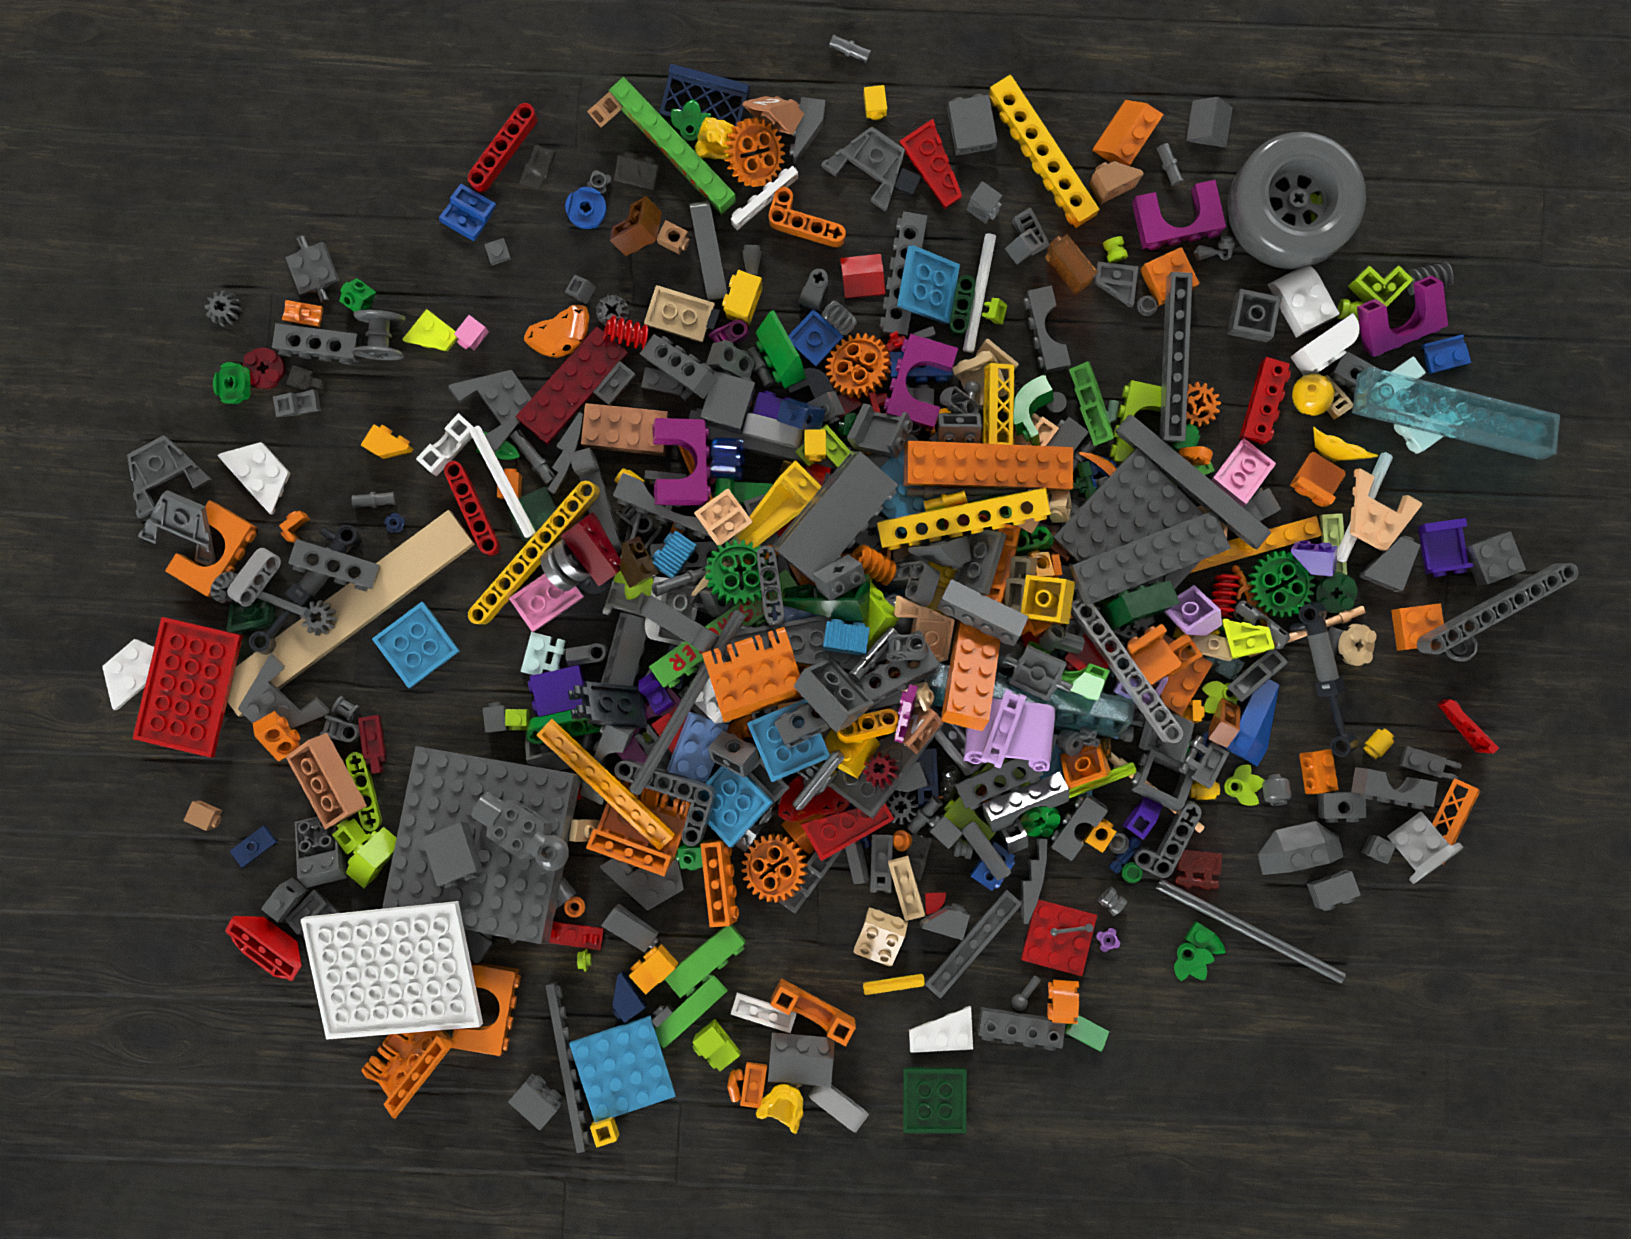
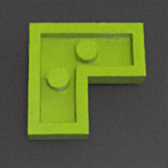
M826 424L821 428L826 429V457L838 468L851 451ZM804 444L795 451L808 468L816 463L805 459Z

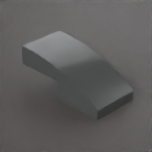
M314 389L297 394L287 393L273 397L276 417L295 416L321 411L319 394Z

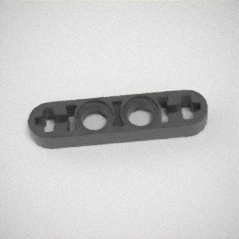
M763 546L757 551V562L764 614L768 625L778 627L783 624L785 615L777 558L772 547ZM766 552L770 556V566H766L764 553ZM766 572H773L775 578L772 581H766L763 578ZM774 591L778 594V597L774 601H769L766 599L767 593ZM771 607H776L777 615H781L777 617L776 621H773L771 617Z

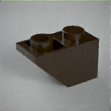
M640 537L625 541L622 544L620 571L629 588L640 585L658 574Z

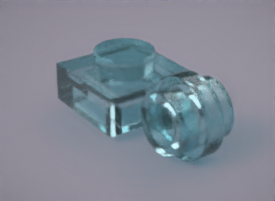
M1204 655L1206 660L1213 663L1212 665L1215 662L1219 663L1215 671L1232 681L1237 678L1244 665V662L1238 658L1226 661Z

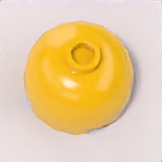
M1315 373L1302 376L1297 380L1292 391L1294 406L1299 412L1310 414L1311 416L1327 411L1331 407L1335 395L1332 383L1325 376Z

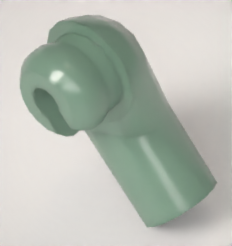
M1109 400L1107 414L1110 424L1117 419L1119 401Z

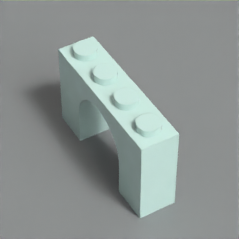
M1413 356L1377 381L1369 394L1372 400L1378 402L1381 406L1383 415L1393 422L1395 431L1407 441V447L1418 454L1463 422L1451 406L1443 409L1428 421H1416L1405 413L1401 402L1404 390L1408 385L1426 373Z

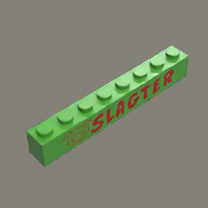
M624 77L609 89L623 107L621 110L689 182L710 201V204L721 215L736 202L735 193Z
M787 569L779 574L781 593L784 588L798 586ZM774 591L766 595V599L769 601L776 600L778 594ZM754 598L753 605L746 601L745 607L739 602L736 607L733 606L705 627L720 636L735 610L745 615L741 625L750 627L754 625L758 627L766 621L763 599L761 598L759 601ZM684 641L649 666V668L664 688L669 686L671 689L681 682L680 677L685 674L689 676L698 670L696 666L701 662L704 663L702 656L704 652Z

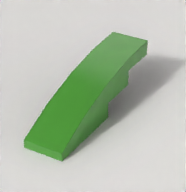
M1085 362L1069 369L1076 387L1074 389L1081 405L1080 410L1094 446L1114 439L1108 414L1090 362Z
M714 975L688 996L658 1027H655L659 1044L663 1048L669 1045L727 992V989Z

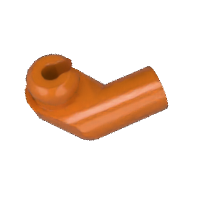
M734 1069L729 1074L727 1088L732 1102H737L741 1099L737 1081L744 1079L741 1069Z

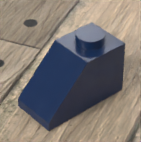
M622 971L617 976L612 1006L614 1007L613 1013L617 1019H622L625 1023L645 1009L647 1003L625 972Z

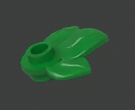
M694 99L685 104L683 111L679 109H672L671 111L673 126L680 130L681 136L687 141L696 140L702 122L706 117L711 118L710 113H701L700 107ZM693 127L694 131L687 133V128Z
M1183 943L1177 949L1178 959L1174 964V971L1180 981L1185 980L1189 974L1197 979L1205 980L1207 976L1206 964L1212 963L1214 957L1205 948H1196L1191 943ZM1185 950L1192 952L1189 956H1185L1183 953Z

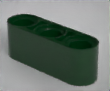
M969 275L961 276L956 285L948 331L953 337L963 336L969 324L976 286L974 278ZM968 283L971 289L963 290L960 285ZM960 302L965 303L967 309L959 310L957 304ZM959 322L963 325V329L956 330L953 324Z

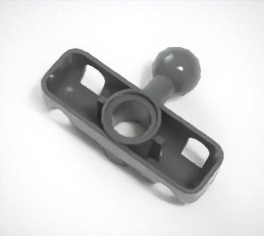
M974 380L968 381L965 384V393L954 386L945 389L940 395V402L951 413L978 414V411L983 413V408L975 401V396L980 392V385ZM982 414V415H980V416H981V425H982L981 431H983V414Z
M1240 601L1234 608L1233 616L1241 623L1245 622L1255 626L1257 620H1265L1267 627L1270 629L1272 640L1278 643L1277 646H1274L1275 649H1282L1289 641L1290 635L1288 632L1247 601ZM1245 604L1249 605L1253 609H1249L1247 606H1245ZM1240 614L1244 617V620H1240L1236 615ZM1278 630H1282L1284 633H1286V635H1283Z

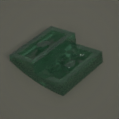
M546 486L518 498L535 533L557 509ZM507 504L506 507L516 525V528L523 542L530 540L533 536L529 538H526L524 536L513 513L511 512ZM561 517L558 519V526L563 524Z

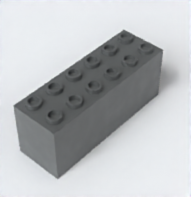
M851 451L773 544L772 548L808 580L815 583L813 573L842 558L840 554L845 548L849 549L855 543V536L859 532L862 533L869 526L868 521L872 516L875 517L883 509L881 505L885 500H890L897 492L895 488L898 484L862 452Z

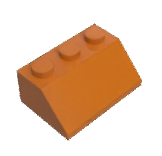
M1125 100L1092 151L1110 163L1115 161L1130 166L1164 114L1147 103Z

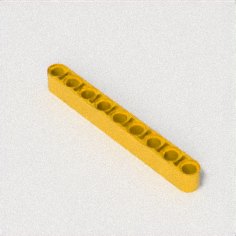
M582 481L575 487L470 608L468 618L472 623L488 624L508 602L509 598L515 594L541 564L542 554L548 549L555 547V544L562 540L561 535L572 528L596 501L600 494L599 487L590 481ZM587 486L592 487V493L589 496H586L584 493ZM577 501L578 509L572 512L571 505ZM563 517L565 524L559 528L557 524L558 519ZM549 532L551 534V540L548 543H546L544 541V536L546 533ZM533 548H536L538 551L535 558L531 557ZM522 563L524 565V571L521 574H519L517 571V567L519 564ZM506 579H509L511 584L506 590L504 582ZM495 594L497 602L492 605L490 599ZM479 610H482L484 614L481 620L477 618Z

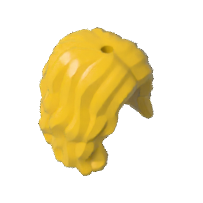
M706 117L699 129L698 141L695 145V151L700 158L725 160L729 157V154L724 153V150L729 148L724 142L731 140L727 134L733 133L731 128L734 125L725 120Z
M786 1083L776 1085L762 1099L761 1106L756 1112L757 1118L764 1119L768 1116L778 1119L790 1127L791 1132L796 1134L803 1116V1098L800 1091Z

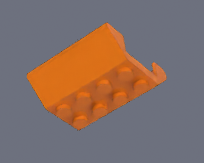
M785 627L775 629L779 644L776 642L773 631L768 632V639L771 642L772 648L766 650L760 635L755 636L759 648L757 651L752 637L735 642L738 657L735 656L732 644L727 645V652L730 655L731 661L723 663L719 648L714 649L717 664L714 662L711 650L702 653L723 722L802 697L794 688L800 674Z
M614 774V777L629 791L631 782L621 780ZM644 787L640 795L633 794L675 834L660 850L607 802L598 828H593L586 848L665 877L676 858L677 849L681 844L682 832L691 802L683 800L681 804L682 799L675 798L673 807L668 806L669 795L663 794L662 796L661 792Z
M446 1030L389 1034L377 1049L389 1062L385 1064L379 1058L371 1056L370 1062H367L361 1069L364 1076L378 1082L388 1096L384 1106L392 1118H396L455 1043Z

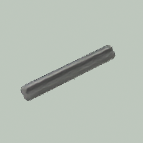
M840 750L833 751L793 801V806L796 810L804 809L842 762L844 754Z

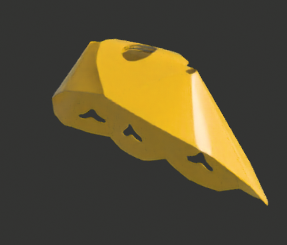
M1313 426L1315 448L1318 449L1321 455L1334 462L1379 456L1367 452L1357 445L1345 443L1338 437L1326 435Z

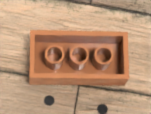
M585 403L581 445L584 448L665 456L666 445L653 444L652 424L655 418H669L668 411Z
M327 733L306 741L286 756L325 830L350 818L367 806Z

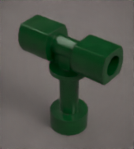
M1089 461L1077 464L1080 477L1076 478L1077 482L1073 483V489L1069 490L1070 492L1079 490L1080 494L1084 493L1086 501L1097 490L1091 478L1094 475Z

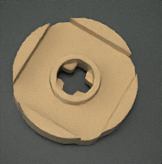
M1352 624L1348 626L1351 628L1348 631H1343L1339 639L1338 649L1339 653L1343 654L1344 659L1342 660L1349 665L1355 666L1370 663L1373 658L1376 633L1365 625Z

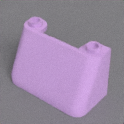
M992 698L989 722L983 731L966 727L964 761H969L973 764L981 763L980 759L1002 699ZM1009 701L1007 707L1015 709L1016 704ZM1024 702L1005 757L1029 760V766L1033 770L1039 772L1049 771L1055 708L1047 704ZM992 748L990 754L998 756L1000 750Z

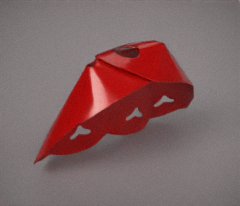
M799 775L788 784L790 788L782 795L778 815L787 821L795 822L807 819L814 814L831 815L840 813L849 806L850 802L828 786L824 792L813 796L804 809L801 810L806 813L798 815L800 810L795 809L793 801L804 789V782L802 781L804 777ZM839 801L844 802V804H840V806L837 807ZM787 810L790 816L787 814H783V812Z

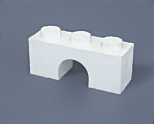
M458 413L444 428L446 430L444 436L434 445L429 444L416 460L437 476L444 469L445 465L473 438L470 433V429L473 426Z

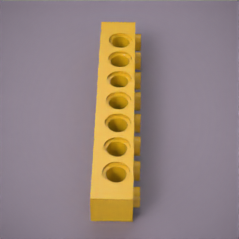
M1011 74L991 86L988 93L990 104L993 107L996 106L1000 112L999 117L1004 124L1007 123L1011 136L1014 140L1019 141L1023 154L1031 159L1034 171L1037 174L1040 173L1044 179V186L1054 194V200L1058 207H1062L1065 211L1067 221L1077 228L1095 217L1100 210ZM1004 100H1011L1013 105H1006ZM1015 117H1022L1024 119V122L1016 121ZM1032 133L1035 135V138L1029 139L1026 134ZM1037 150H1044L1046 152V155H1039L1037 153ZM1053 166L1058 172L1052 173L1048 170V167ZM1065 183L1069 189H1061L1059 184ZM1070 200H1077L1080 206H1073Z
M1041 488L882 520L877 525L882 548L888 547V550L901 548L900 544L904 543L914 546L921 544V540L924 539L934 542L942 540L944 535L950 534V538L963 536L962 532L971 530V534L984 531V527L992 526V530L1004 528L1005 523L1013 522V525L1026 523L1025 519L1034 518V521L1045 520L1047 515L1051 514L1047 489ZM1028 501L1032 503L1033 511L1025 513L1021 508L1023 502ZM1009 506L1012 509V515L1010 517L1002 516L1000 512L1001 507ZM980 511H989L991 519L989 521L981 520L979 516ZM961 514L969 517L970 523L968 525L960 524L959 516ZM944 518L948 521V529L943 530L938 526L939 519ZM919 523H925L928 526L927 533L922 534L918 531L917 526ZM898 527H904L907 530L905 538L898 536Z

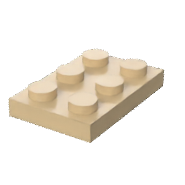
M656 285L644 324L657 330L703 343L707 332L706 325L711 310L715 307V303Z

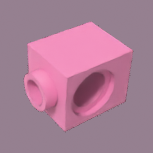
M468 315L454 335L458 338L457 343L467 350L470 347L472 350H475L489 331L481 323Z

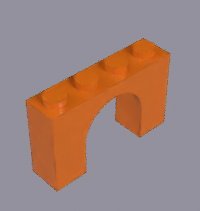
M209 500L205 506L208 523L216 528L225 540V551L222 558L214 565L203 567L186 556L176 553L165 571L207 597H212L210 589L213 581L222 573L234 572L235 564L245 555V548L248 543L255 539L258 528L221 505Z
M471 961L475 986L487 989L496 996L500 1012L498 1019L492 1025L454 1029L452 1040L455 1043L451 1048L501 1056L504 1050H508L510 1038H507V1033L513 1025V1017L510 1016L511 1010L516 1007L517 996H514L515 988H519L521 975H518L519 969L481 962L477 964Z
M782 978L771 996L770 1006L787 1015H790L791 1011L809 1018L826 1030L827 1037L844 1046L847 1045L856 1028L854 1017Z

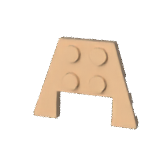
M1361 468L1355 469L1356 487H1353L1352 494L1355 496L1354 507L1351 508L1350 534L1381 551H1387L1419 510L1422 503L1406 495L1402 497L1398 511L1395 512L1368 497L1375 476Z
M896 596L894 615L896 617L913 618L911 633L918 630L923 633L926 643H928L938 663L948 660L955 620L933 609ZM913 661L908 667L913 669L918 667L920 663ZM893 671V672L890 673L889 677H893L894 674H897V673H900V672H898V671Z

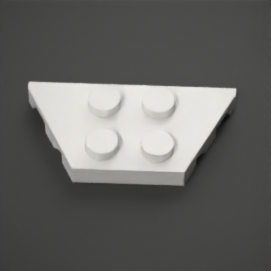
M261 442L220 453L218 457L269 514H274L278 498L282 496L283 487L291 473Z
M134 639L102 666L111 705L114 710L121 708L145 687L154 646Z

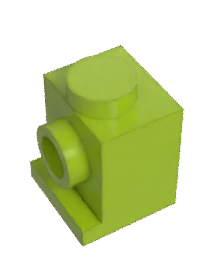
M505 709V726H509V730H527L531 709Z
M345 819L337 825L338 830L332 834L346 854L355 850L361 843L366 842L370 836V833L366 834L355 819L351 821Z

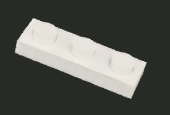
M737 993L731 1015L791 1033L797 1014L791 1011L790 1015H787L770 1006L768 1002Z

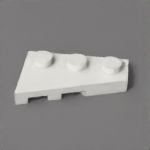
M971 1006L909 1029L910 1052L973 1049Z

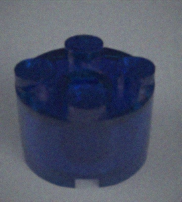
M718 437L713 439L711 455H713L711 462L712 478L742 480L743 468H741V465H745V453L741 452L744 450L743 438Z

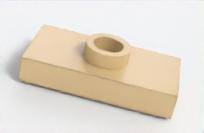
M1213 634L1206 636L1192 635V639L1202 655L1226 661L1232 660L1227 638ZM1190 646V651L1195 652L1192 646Z
M572 820L569 841H589L593 828H598L599 820Z

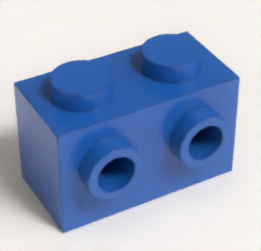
M992 840L991 845L1008 868L1011 869L1015 863V860H1013L1015 855H1009L1006 849ZM981 858L969 874L990 890H993L994 887L998 888L1004 879L997 880Z

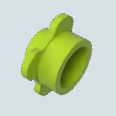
M588 949L577 954L578 969H584V972L588 970V966L592 965L591 953L588 954Z

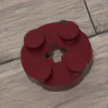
M257 348L244 356L242 366L250 370L251 385L259 389L268 390L276 387L285 375L286 367L284 360L271 349ZM262 364L269 366V369H266L264 374L262 371H259Z

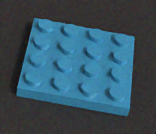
M651 1015L570 1042L569 1045L594 1122L610 1117L613 1118L676 1097L654 1025L651 1022Z

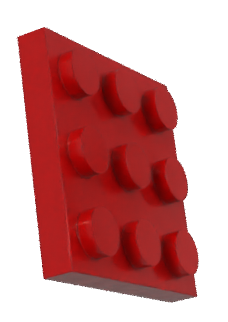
M1038 899L1030 919L1021 960L1082 976L1093 931H1076L1052 936L1050 930L1052 928L1058 930L1083 927L1088 923L1095 927L1097 915Z

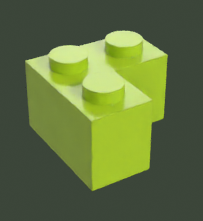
M1368 266L1348 287L1364 303L1377 299L1387 307L1413 279L1400 266L1393 269L1384 279L1371 266Z
M384 827L379 832H372L367 838L368 842L365 845L361 843L353 851L354 855L347 862L349 866L345 873L363 888L368 886L378 876L382 867L393 857L397 838Z
M716 1019L696 1033L693 1039L694 1045L692 1047L697 1055H703L713 1069L717 1067L719 1071L737 1059L741 1053Z

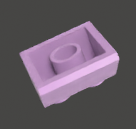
M1195 585L1177 596L1180 601L1178 605L1164 612L1187 635L1206 636L1222 625L1221 610Z

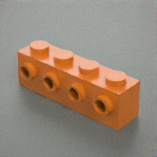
M708 839L700 845L710 927L730 926L739 917V909L735 906L736 886L733 885L732 880L734 867L730 862L732 847L730 848L722 839Z

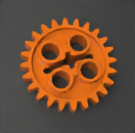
M748 118L737 122V126L731 128L733 133L727 134L731 140L724 142L729 146L727 150H724V153L729 154L725 161H730L731 163L728 169H734L732 176H739L738 182H744L745 186H765L766 183L772 181V178L778 177L776 172L782 171L779 164L784 163L780 156L785 155V152L780 151V148L784 146V144H779L778 142L781 136L775 135L777 129H771V123L765 124V119ZM767 147L769 148V150L766 152L753 154L752 156H746L743 158L740 157V155L743 153L752 152Z
M857 333L855 339L849 335V341L847 342L841 339L842 345L836 344V352L830 351L833 357L827 358L830 365L825 366L828 371L826 376L831 385L834 386L837 392L840 391L843 396L848 394L850 398L853 397L854 393L860 398L862 392L868 396V390L870 389L875 393V386L882 387L880 381L887 380L885 373L891 372L887 367L892 365L889 360L891 355L887 347L883 345L880 339L877 340L874 335L869 338L867 333L864 334L863 338Z
M769 834V837L761 836V841L759 839L754 840L756 846L750 845L748 847L751 853H744L748 860L742 861L744 865H747V868L741 870L747 873L743 880L750 881L747 888L754 887L753 895L760 892L759 899L766 897L767 902H771L773 898L775 902H780L781 898L783 901L788 900V895L790 897L795 896L794 890H801L798 884L806 882L801 878L803 875H808L806 871H803V868L807 867L808 864L802 863L806 855L800 856L799 853L802 851V848L796 849L797 843L795 841L789 843L790 837L783 839L782 834H777L776 837L774 834ZM776 848H778L780 851V856L778 859L774 855V850ZM787 856L789 857L788 861L782 863L781 865L775 868V872H770L763 879H761V876L764 873L769 872L775 867L774 864H779L783 860H785ZM760 860L764 863L763 870H760L758 867ZM787 865L790 866L792 870L790 876H788L785 872V868ZM771 877L775 880L774 888L769 884Z

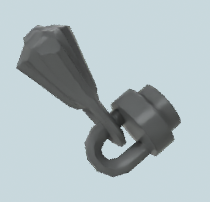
M1224 236L1218 241L1219 249L1199 245L1193 254L1198 261L1219 254L1222 260H1228L1232 256L1233 248H1235V241H1233V237ZM1224 249H1228V255H1227V256H1224V255H1223V254L1227 253V251L1224 250Z

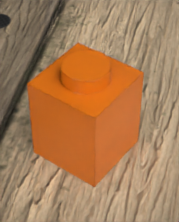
M504 469V473L518 500H521L522 475L516 469ZM497 486V497L505 499Z

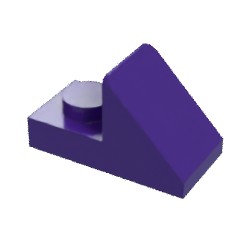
M653 672L638 681L639 692L646 696L655 714L659 715L675 704L667 688L660 684Z

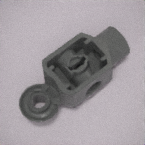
M487 792L474 806L471 816L487 827L486 837L520 860L535 858L536 863L547 871H556L566 863L569 856L568 846L561 837L550 835L552 833V823L516 800L504 802L492 793ZM551 847L553 850V856L549 859L546 855V851L548 848Z

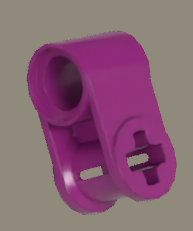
M737 319L715 329L708 336L714 343L720 342V337L722 341H730L735 346L747 339L749 331L746 323ZM738 326L744 328V332L741 335L734 334V329Z

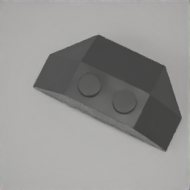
M1317 821L1274 830L1257 856L1262 875L1288 873L1329 864L1342 858L1343 852L1339 836Z

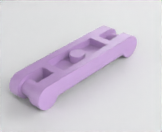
M1005 690L980 762H989L994 764V767L1001 768L1026 700L1025 695L1020 694L1018 696L1013 694L1011 690ZM1009 701L1016 704L1015 709L1007 707ZM992 748L1000 750L998 756L990 754Z

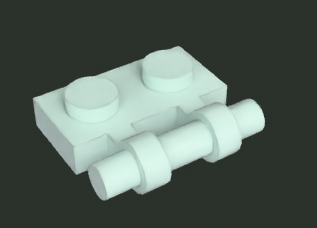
M531 632L521 672L537 675L543 673L544 669L549 670V672L559 670L560 659L565 652V649H563L565 640L557 639L556 646H551L552 637ZM549 651L554 652L551 664L546 663Z

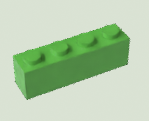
M733 925L724 926L677 965L665 980L680 998L684 994L688 997L696 990V984L700 981L705 983L712 976L711 972L716 967L720 970L729 962L727 960L728 957L732 954L737 956L744 950L745 939Z

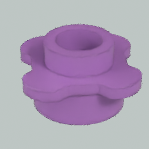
M1109 928L1106 932L1097 933L1096 938L1100 941V949L1103 952L1120 946L1115 929Z

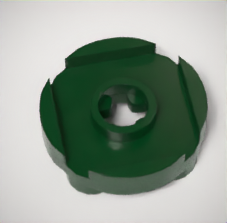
M1335 571L1333 576H1324L1320 582L1316 583L1314 587L1315 601L1322 603L1327 612L1340 613L1354 606V601L1357 597V586L1355 581L1345 573ZM1338 587L1340 593L1334 597L1331 592L1335 591V588Z

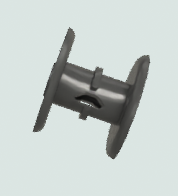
M359 310L353 313L357 320L369 323L368 332L365 334V336H368V346L355 347L351 351L353 355L375 360H399L404 358L402 352L389 348V338H392L390 325L403 324L406 321L405 316L381 310Z

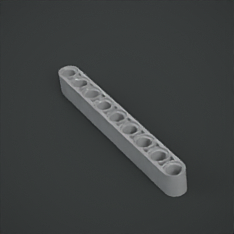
M1075 585L1074 591L1077 594V598L1075 601H1072L1071 614L1160 739L1166 743L1179 742L1183 736L1182 728L1093 603L1085 606L1079 589ZM1082 607H1086L1089 610L1087 618L1082 617L1080 614ZM1094 624H1098L1101 627L1099 635L1093 632ZM1107 641H1110L1114 646L1111 653L1105 649ZM1120 658L1126 663L1123 670L1118 668L1117 665ZM1132 676H1135L1138 679V684L1136 687H1133L1130 684V678ZM1144 693L1150 696V702L1147 705L1142 701ZM1157 710L1161 711L1163 715L1160 722L1156 721L1154 716ZM1169 728H1173L1175 731V736L1172 739L1167 736Z

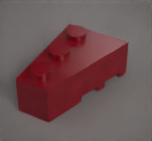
M594 511L561 535L562 539L598 586L620 571L621 559L618 557Z

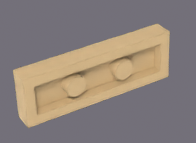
M909 856L889 860V868L905 921L924 917L925 911Z

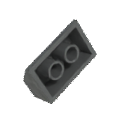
M832 657L804 669L794 685V688L836 733L850 726L874 704L870 697Z
M772 1033L768 1082L831 1087L835 1040L829 1037Z

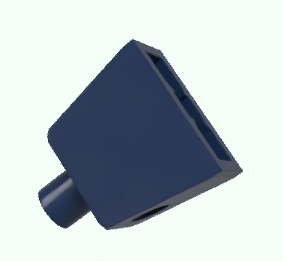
M795 399L782 400L777 421L799 429L821 430L826 410ZM810 414H811V421H810L809 419H807V417H808Z

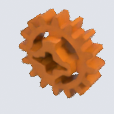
M1196 382L1194 387L1188 384L1187 409L1189 413L1187 412L1186 420L1189 421L1188 424L1193 425L1195 423L1197 428L1202 423L1207 426L1209 420L1214 421L1216 419L1213 414L1220 412L1216 408L1221 405V402L1216 401L1219 394L1213 395L1214 388L1212 387L1208 390L1206 383L1202 387H1200L1199 382ZM1197 392L1195 397H1188L1190 393ZM1196 401L1199 402V406H1200V408H1199L1198 410H1197V408H1196V407H1197V404H1195ZM1200 413H1203V414H1206V413H1207V416L1202 417V418H1198V416L1200 415Z

